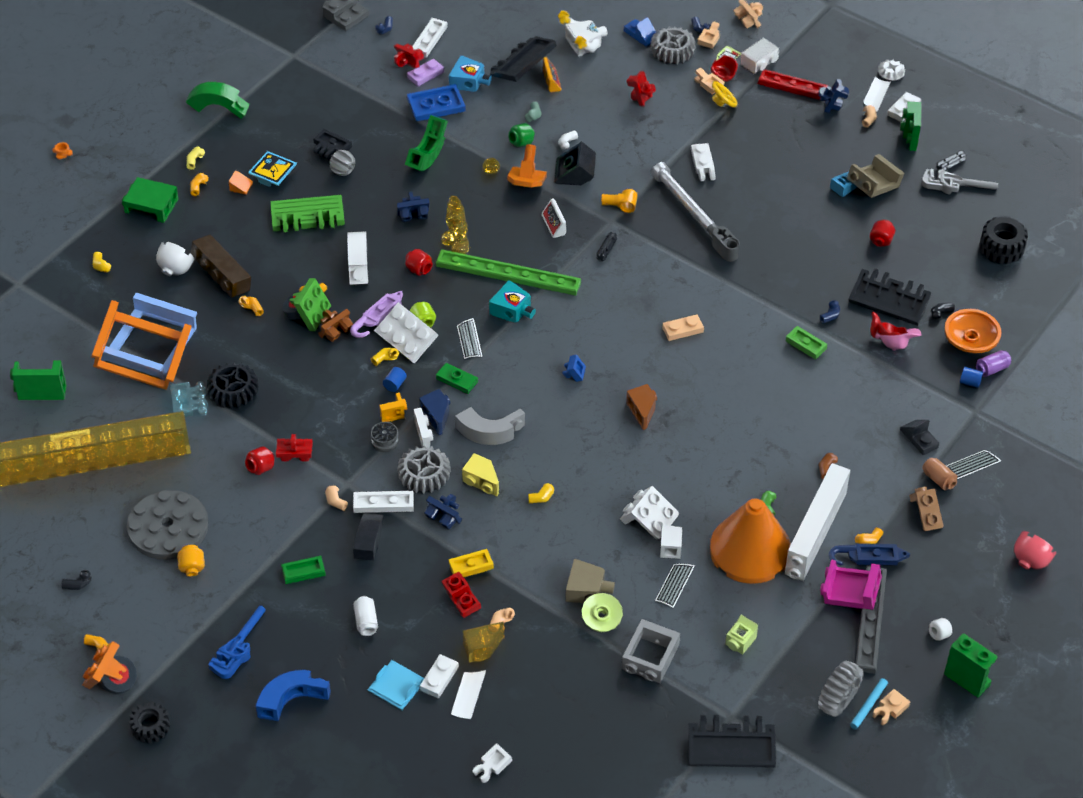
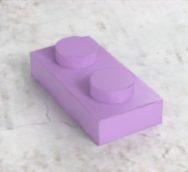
M432 59L408 72L407 78L418 87L444 73V67L435 59Z

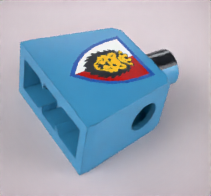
M464 56L459 57L449 75V85L456 84L458 90L475 92L480 84L489 86L491 83V75L484 74V65Z

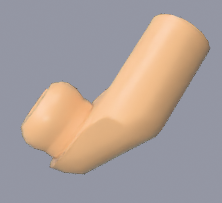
M872 105L865 106L863 112L866 111L864 114L867 117L862 121V125L866 128L877 119L875 107Z
M506 608L496 611L493 614L488 630L492 633H497L501 624L513 619L515 616L514 610Z

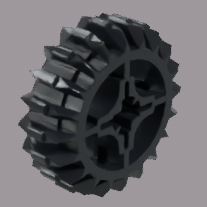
M235 362L232 365L226 363L223 367L219 365L218 370L213 369L212 374H209L206 383L207 393L211 400L215 401L217 405L221 404L223 408L228 405L231 409L233 406L239 408L240 404L247 405V401L253 400L259 388L258 377L254 370L250 369L248 365L243 366L242 362L239 365H236Z

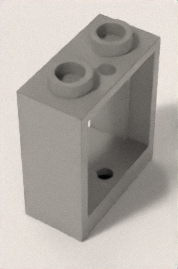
M641 619L622 657V669L628 673L645 677L649 681L661 683L679 647L680 633ZM641 638L667 648L659 666L632 656Z

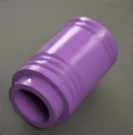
M1000 350L979 359L976 370L983 372V377H987L1008 368L1011 364V357L1008 352Z

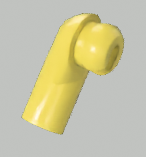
M194 147L187 155L188 169L192 170L195 168L196 158L204 156V149Z

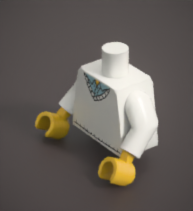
M563 10L558 15L560 23H565L566 25L565 37L578 56L588 52L593 53L601 46V37L607 36L605 26L597 28L590 20L583 22L575 21Z

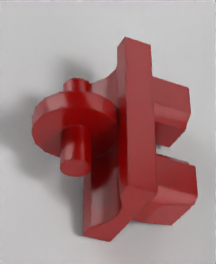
M400 44L394 45L397 54L394 56V62L397 66L403 67L408 65L415 69L420 67L419 61L424 59L421 49L413 50L410 44L404 46Z
M640 71L637 75H630L627 79V85L634 87L631 92V99L638 101L639 106H644L645 101L653 97L652 94L656 91L655 85L649 84L644 71Z
M292 434L291 439H277L276 458H280L281 461H289L291 458L309 461L312 457L313 440L296 439V434Z

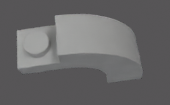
M472 407L455 415L456 429L467 439L484 445H498L514 439V431H518L525 426V413L521 408L499 420L482 418Z

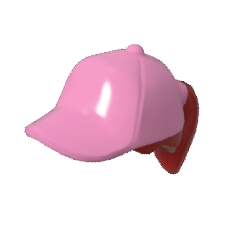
M872 312L871 336L882 340L884 345L892 350L905 349L910 338L921 336L919 329L906 330L905 327H896L893 324L881 322L879 316Z

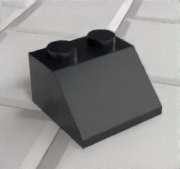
M581 141L557 157L554 183L582 186L586 182L591 181L595 175L596 152Z

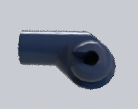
M387 16L384 25L382 23L375 26L377 33L383 35L391 31L393 18Z

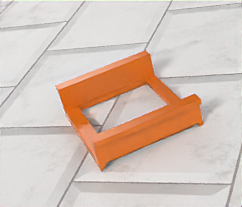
M111 300L91 356L95 358L93 367L167 390L169 382L173 383L192 326L184 324L183 330L180 332L117 312L119 302ZM114 321L178 341L165 380L101 361Z

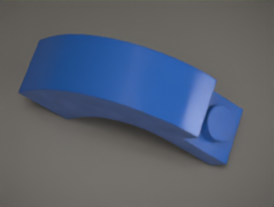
M296 670L279 675L265 686L256 704L258 718L279 721L284 705L295 697L308 696L328 700L330 696L329 681L321 678L313 679L309 670Z

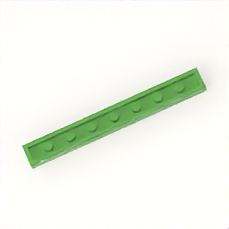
M442 249L436 260L437 267L503 281L510 280L513 283L575 296L581 284V278Z

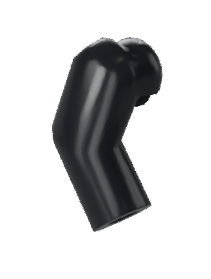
M82 570L79 574L80 577L76 580L63 579L62 589H82L91 582L90 571Z

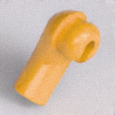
M198 173L190 182L192 196L199 195V185L201 183L206 184L208 181L207 175Z
M246 296L239 298V304L243 308L253 310L256 316H261L264 313L256 298Z
M875 528L871 534H858L855 537V543L876 544L883 535V531L880 528Z
M88 634L84 637V645L97 647V650L101 649L104 644L108 645L107 641L102 637Z

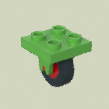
M309 278L302 291L288 297L282 307L283 312L289 319L302 318L309 331H316L321 323L320 320L323 318L322 312L326 309L329 310L331 304L316 278Z

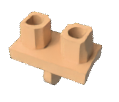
M739 0L740 6L734 9L736 17L740 19L746 15V17L741 19L743 25L747 29L753 25L759 28L761 24L758 21V16L762 15V4L752 2L749 6L745 0Z

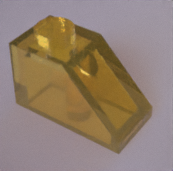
M504 622L463 630V643L469 663L474 661L480 662L491 657L504 638Z

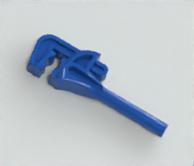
M258 606L238 635L220 647L216 652L217 659L212 658L208 664L209 669L220 678L228 679L232 677L241 663L251 658L250 644L247 642L243 643V641L266 611L263 606Z

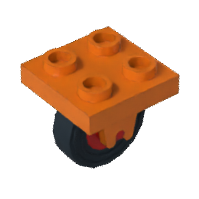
M112 641L107 646L104 644L101 649L97 650L93 657L95 663L87 668L82 677L85 679L82 686L90 689L97 683H100L107 692L122 694L135 684L137 677L136 668L128 658L114 656L120 645Z

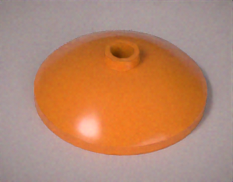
M963 309L954 312L948 317L944 327L945 336L948 341L956 348L969 353L987 352L996 347L1001 338V327L998 321L990 314L977 309Z

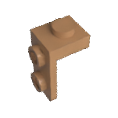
M927 487L915 489V493L910 494L909 497L911 502L917 501L923 530L929 531L943 528L935 489L927 490Z

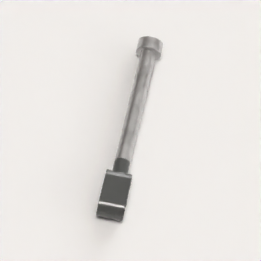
M664 162L656 164L651 170V175L658 182L662 181L713 237L712 246L724 260L729 262L737 260L739 240L728 228L724 226L717 227L670 175V168Z

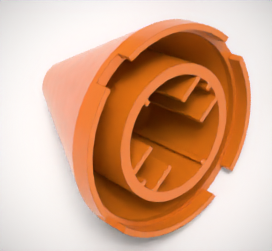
M751 499L720 523L714 530L710 542V554L715 566L724 570L727 573V577L742 583L757 584L770 581L775 578L777 573L785 570L791 543L787 533L766 504L760 499Z

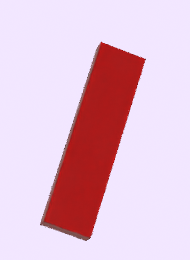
M763 69L758 80L759 85L819 100L821 98L818 94L820 88L828 86Z

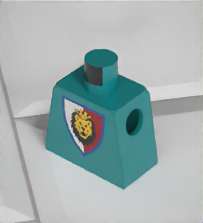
M510 280L489 301L490 315L514 323L518 322L523 315L532 319L536 312V309L531 307L530 294Z

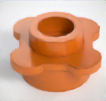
M65 142L56 144L52 149L57 159L66 158L73 154L72 150L69 149V145Z

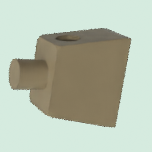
M574 559L566 587V602L584 603L590 596L597 593L613 594L615 582L605 581V570L603 568Z

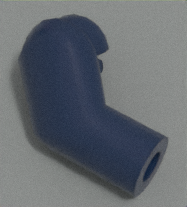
M698 17L691 19L694 30L702 33L704 29L709 30L711 27L707 23L701 25Z
M837 300L830 301L828 312L819 316L823 324L838 318L841 308Z

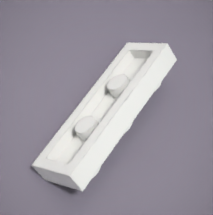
M432 18L412 46L413 50L421 49L424 57L427 58L446 30L447 22Z
M413 491L354 492L353 510L354 513L414 511Z

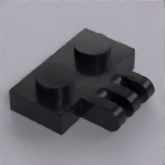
M323 129L314 138V144L317 146L313 152L319 153L322 157L325 156L326 159H330L338 150L349 151L352 148L351 141L326 129Z

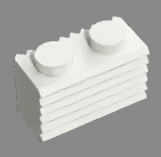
M763 38L741 53L740 64L755 74L759 70L765 69L771 62L777 61L779 48Z

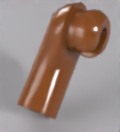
M833 453L825 454L818 464L822 479L825 478L829 466L832 463L838 462V457Z

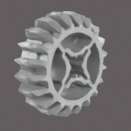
M669 26L667 29L657 30L656 34H653L650 43L651 53L654 54L655 58H658V61L663 60L664 63L670 62V64L676 63L677 65L679 62L684 63L685 60L693 57L696 46L694 37H692V33H688V30H682V27L679 29L676 27L670 28Z
M424 445L422 448L416 446L415 450L409 449L408 453H403L402 458L399 459L397 471L400 481H402L403 486H407L409 491L414 489L415 493L422 491L425 494L426 491L432 493L433 489L439 490L441 486H445L446 481L450 477L451 466L445 453H441L439 448L434 450L432 446L426 448Z
M847 660L840 663L835 671L832 672L821 691L818 701L819 708L826 714L835 717L842 713L853 699L855 693H857L862 681L863 669Z

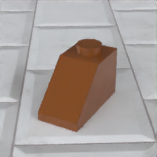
M648 384L628 390L626 404L643 430L647 429L657 401L656 392L651 390Z

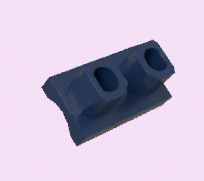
M836 79L832 88L830 86L820 88L818 92L821 97L820 100L826 104L824 112L829 113L831 109L839 111L843 100L838 99V97L847 99L849 88L842 86V80Z
M408 192V198H402L403 202L397 203V215H400L402 222L412 220L411 213H418L419 219L428 218L429 198L420 199V196H413V192Z
M453 494L447 497L442 495L440 501L431 496L427 498L426 501L429 505L424 514L428 518L435 520L438 514L441 513L443 517L439 523L445 528L450 529L455 522L460 524L462 518L454 510H457L459 504L455 503L456 496Z

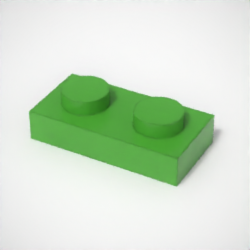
M796 326L786 336V342L815 360L827 349L825 342L799 326Z

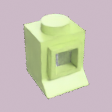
M740 615L736 624L726 634L725 644L731 650L743 655L757 637L758 624Z

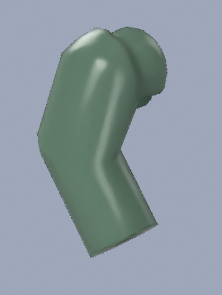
M538 102L530 104L531 110L525 114V119L528 122L535 121L541 117Z

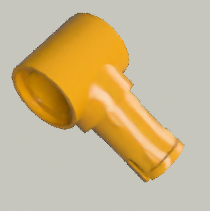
M626 189L622 193H618V195L602 194L601 203L602 205H614L623 212L631 213L635 210L638 195L632 189Z

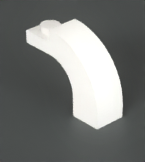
M366 231L348 232L350 285L368 284Z

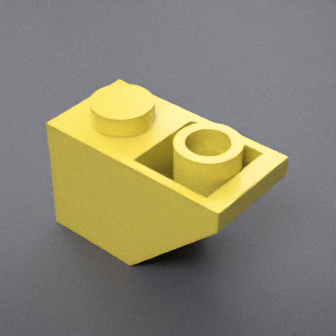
M474 453L462 469L463 482L469 486L479 488L487 494L498 496L499 481L491 460Z

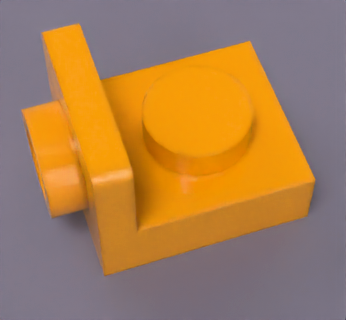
M396 393L395 402L380 405L382 422L405 418L404 410H407L405 398H401L400 393Z

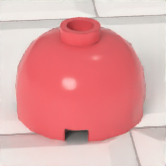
M1022 531L1014 545V553L1019 560L1018 564L1027 570L1030 568L1043 569L1052 561L1056 551L1052 553L1053 547L1039 536L1034 535L1032 538L1027 536L1029 532Z

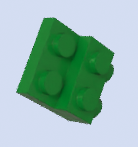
M907 101L906 108H903L902 111L904 121L900 122V131H903V138H906L907 143L910 144L909 151H917L921 129V102Z

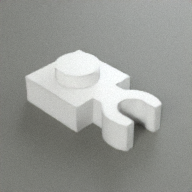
M496 743L481 758L484 764L477 765L473 769V773L477 776L480 772H485L480 777L481 781L485 783L489 780L492 772L498 775L512 762V757Z

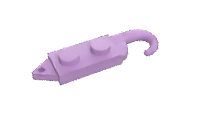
M403 292L387 293L364 312L363 316L351 326L350 332L352 336L363 338L369 335V331L358 333L357 330L363 325L369 327L378 326L398 302L402 305Z

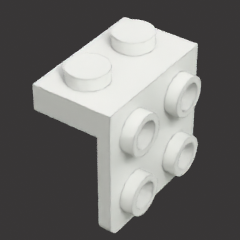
M651 486L644 491L642 489L634 495V502L629 503L623 509L624 514L620 520L627 524L636 519L658 540L661 538L662 526H671L678 517L679 512Z

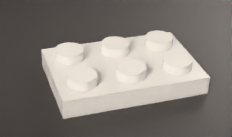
M399 302L374 330L414 364L438 337L434 330Z

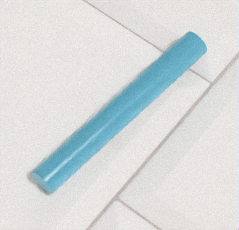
M880 679L851 722L850 726L853 729H858L887 686V680Z

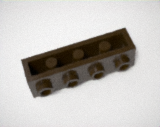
M211 234L192 241L190 253L193 255L194 260L201 265L203 270L210 274L212 279L231 298L250 291L251 276Z

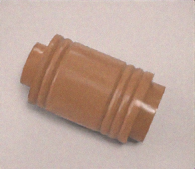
M929 458L924 463V474L943 490L953 489L956 486L957 475L940 460Z

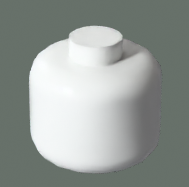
M939 618L930 623L929 633L933 639L940 641L951 636L952 626L947 619Z

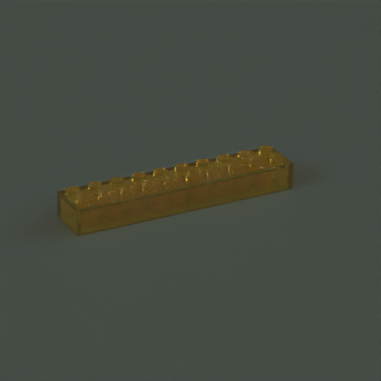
M184 411L1 442L0 487L191 454Z

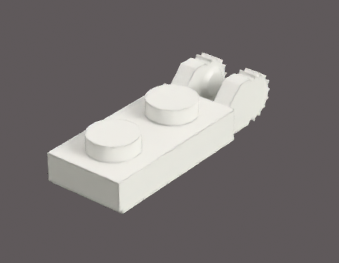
M709 144L691 145V153L699 180H705V173H709L710 179L715 180V170Z

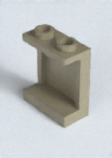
M878 154L874 156L871 165L860 168L856 164H852L847 179L872 198L899 188L904 172Z

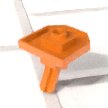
M527 144L524 160L521 161V167L513 166L510 170L507 181L513 185L537 187L542 186L546 179V171L535 170V145Z

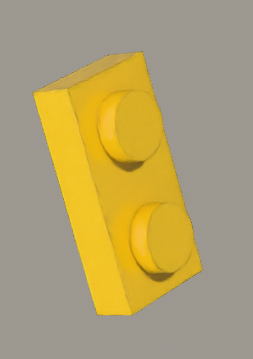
M487 549L449 559L452 573L460 572L463 577L494 569L493 561Z

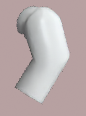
M574 130L560 137L558 145H560L562 150L570 146L569 141L578 139L577 132Z

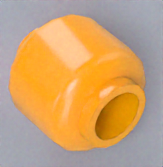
M186 545L178 552V569L180 572L186 573V576H196L198 572L204 569V552L198 546Z

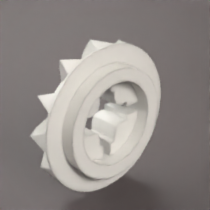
M886 59L885 62H881L880 66H878V73L885 79L898 80L904 76L905 69L904 65L900 64V61L895 62L894 60L889 61Z

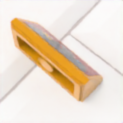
M544 57L543 73L548 90L550 92L561 91L556 69L547 57Z

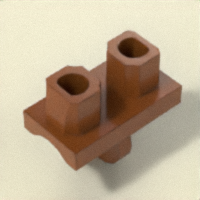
M327 309L323 311V318L320 320L323 325L321 326V332L318 334L321 338L326 336L333 342L340 336L336 328L340 326L344 332H348L353 325L349 318L350 312L348 309L340 314L336 310L333 312Z

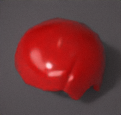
M722 55L712 63L711 73L724 82L730 81L736 75L737 61L731 56Z

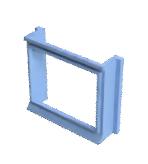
M139 293L134 295V310L130 316L140 319L142 315L180 327H184V324L191 325L186 344L197 329L196 311ZM124 324L109 347L105 346L101 357L102 361H109L164 380L176 346L164 365L119 351L134 327Z

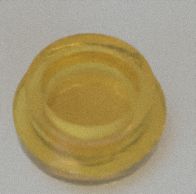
M488 158L483 163V171L488 174H494L500 170V164L495 158Z

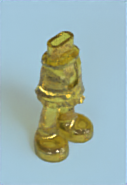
M451 196L450 201L447 203L445 216L450 230L442 234L441 241L445 245H452L451 252L466 254L469 250V240L466 236L468 224L465 218V209L456 196Z

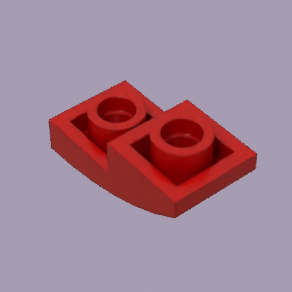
M460 572L442 580L445 590L463 618L481 609L480 602L474 596L469 584Z

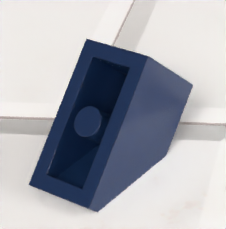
M438 389L420 397L419 404L423 415H427L428 422L437 434L441 435L449 416V405L451 403L449 397Z

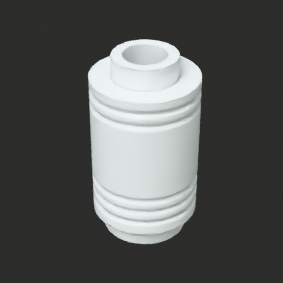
M363 596L358 598L353 605L358 631L361 635L369 636L377 631L378 623L373 599Z

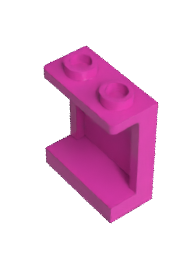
M831 560L830 566L826 567L825 570L826 581L822 583L820 590L825 604L873 610L882 578L880 565L871 564L870 571L837 567L836 560Z

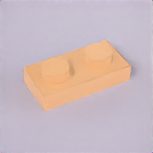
M698 314L664 322L662 325L669 341L704 332V326Z

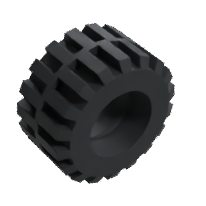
M1000 216V218L994 217L992 220L989 219L983 226L979 243L982 254L986 255L987 259H992L993 262L997 261L1001 264L1018 261V258L1021 259L1025 251L1028 239L1027 228H1024V224L1019 223L1016 219H1011V217L1004 218V216Z

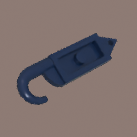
M856 543V545L834 546L830 549L828 555L831 561L836 560V553H848L851 561L857 563V565H898V562L910 557V553L898 548L897 544ZM836 560V565H843V562Z

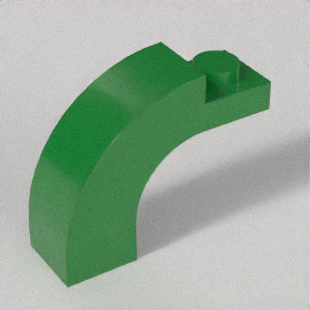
M205 82L197 85L190 91L185 102L198 112L208 105H220L241 119L245 116L250 105L238 96L239 90L220 82Z
M430 115L422 141L416 148H409L405 162L406 166L418 170H426L433 164L443 147L446 138L443 136L448 120Z

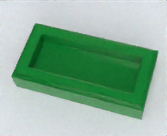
M321 556L281 564L286 584L326 576Z

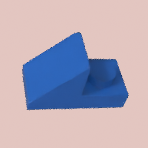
M648 17L642 21L635 19L624 26V32L646 47L650 46L653 34H656Z

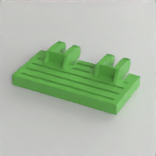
M342 195L270 201L273 232L281 231L280 225H283L284 232H288V224H293L295 231H299L298 223H301V229L317 228L316 222H319L320 229H324V221H329L331 228H335L334 220H337V226L345 225Z

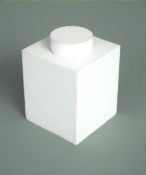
M662 526L660 558L680 559L682 527Z

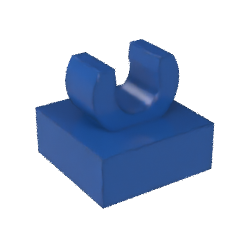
M577 354L572 355L569 362L564 364L567 370L562 373L566 378L573 377L576 382L582 381L586 366Z

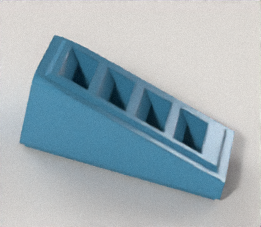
M849 172L832 178L830 182V189L841 197L857 188L856 185L847 179Z

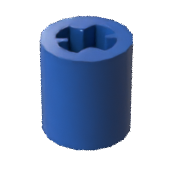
M393 367L383 380V386L391 392H396L407 378L405 371L399 367Z
M964 367L960 383L979 388L983 372Z

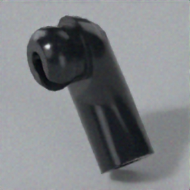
M939 303L931 308L933 319L941 318V312L955 311L954 303Z

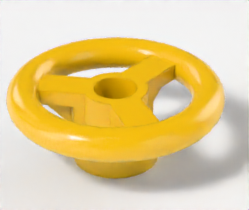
M712 82V88L716 93L712 97L713 101L720 107L725 103L730 107H737L738 103L733 94L720 82Z

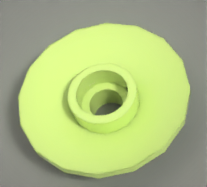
M597 593L590 596L582 607V618L585 624L598 632H608L615 629L623 616L622 606L619 601L606 593ZM599 613H604V614H605V617H604V618H600V617L598 616V614H599Z

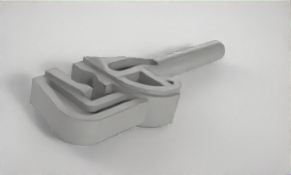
M926 169L921 183L925 188L942 190L949 195L951 192H958L960 185L998 189V183L961 178L945 170H939L937 180H934V169Z

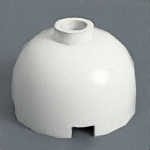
M162 242L156 255V261L165 275H181L189 270L194 257L191 253L189 256L185 254V249L174 243L166 242L164 245V242Z

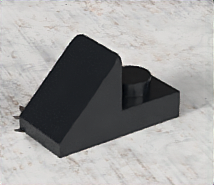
M914 420L901 426L900 430L918 451L925 455L939 448V442L928 431L930 421Z

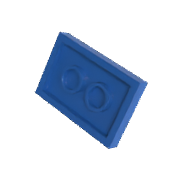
M456 84L407 94V101L416 122L429 119L430 115L441 117L466 111Z

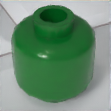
M527 123L514 125L508 133L509 141L515 147L531 144L535 136L534 130Z

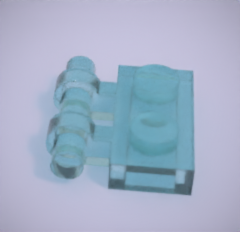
M190 382L170 384L174 418L194 416L193 410L195 409L199 410L200 415L207 414L208 402L205 400L207 393L203 382H197L196 387L191 388ZM196 396L198 400H192V397Z

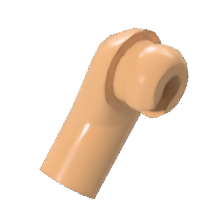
M334 485L327 487L325 491L327 503L345 511L348 502L338 497V487Z

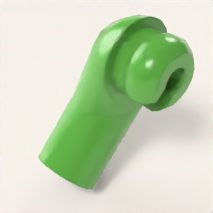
M766 491L763 493L761 500L775 516L776 513L771 507V503L776 499V494Z

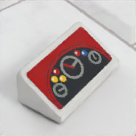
M553 198L543 210L542 217L552 237L556 238L566 234V221Z

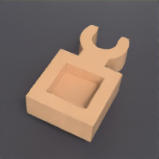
M893 689L880 701V707L873 711L872 717L875 718L877 715H882L881 724L885 725L890 715L896 719L909 707L910 701Z

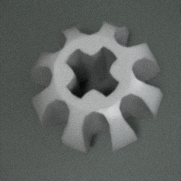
M338 150L332 155L329 166L336 175L347 176L355 166V158L349 151Z

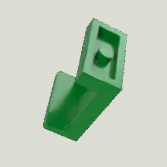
M137 177L135 182L130 185L127 195L122 199L124 212L129 214L131 209L134 208L157 215L158 222L165 223L179 199L177 186Z
M53 360L52 369H21L19 361L14 362V367L10 369V379L14 381L13 391L17 392L18 400H65L67 384L61 360Z
M962 634L950 647L944 675L979 698L991 684L992 680L988 678L989 670L998 657L966 634Z

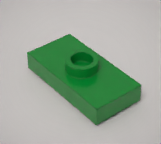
M445 363L436 374L437 380L467 394L478 383V377L448 363Z

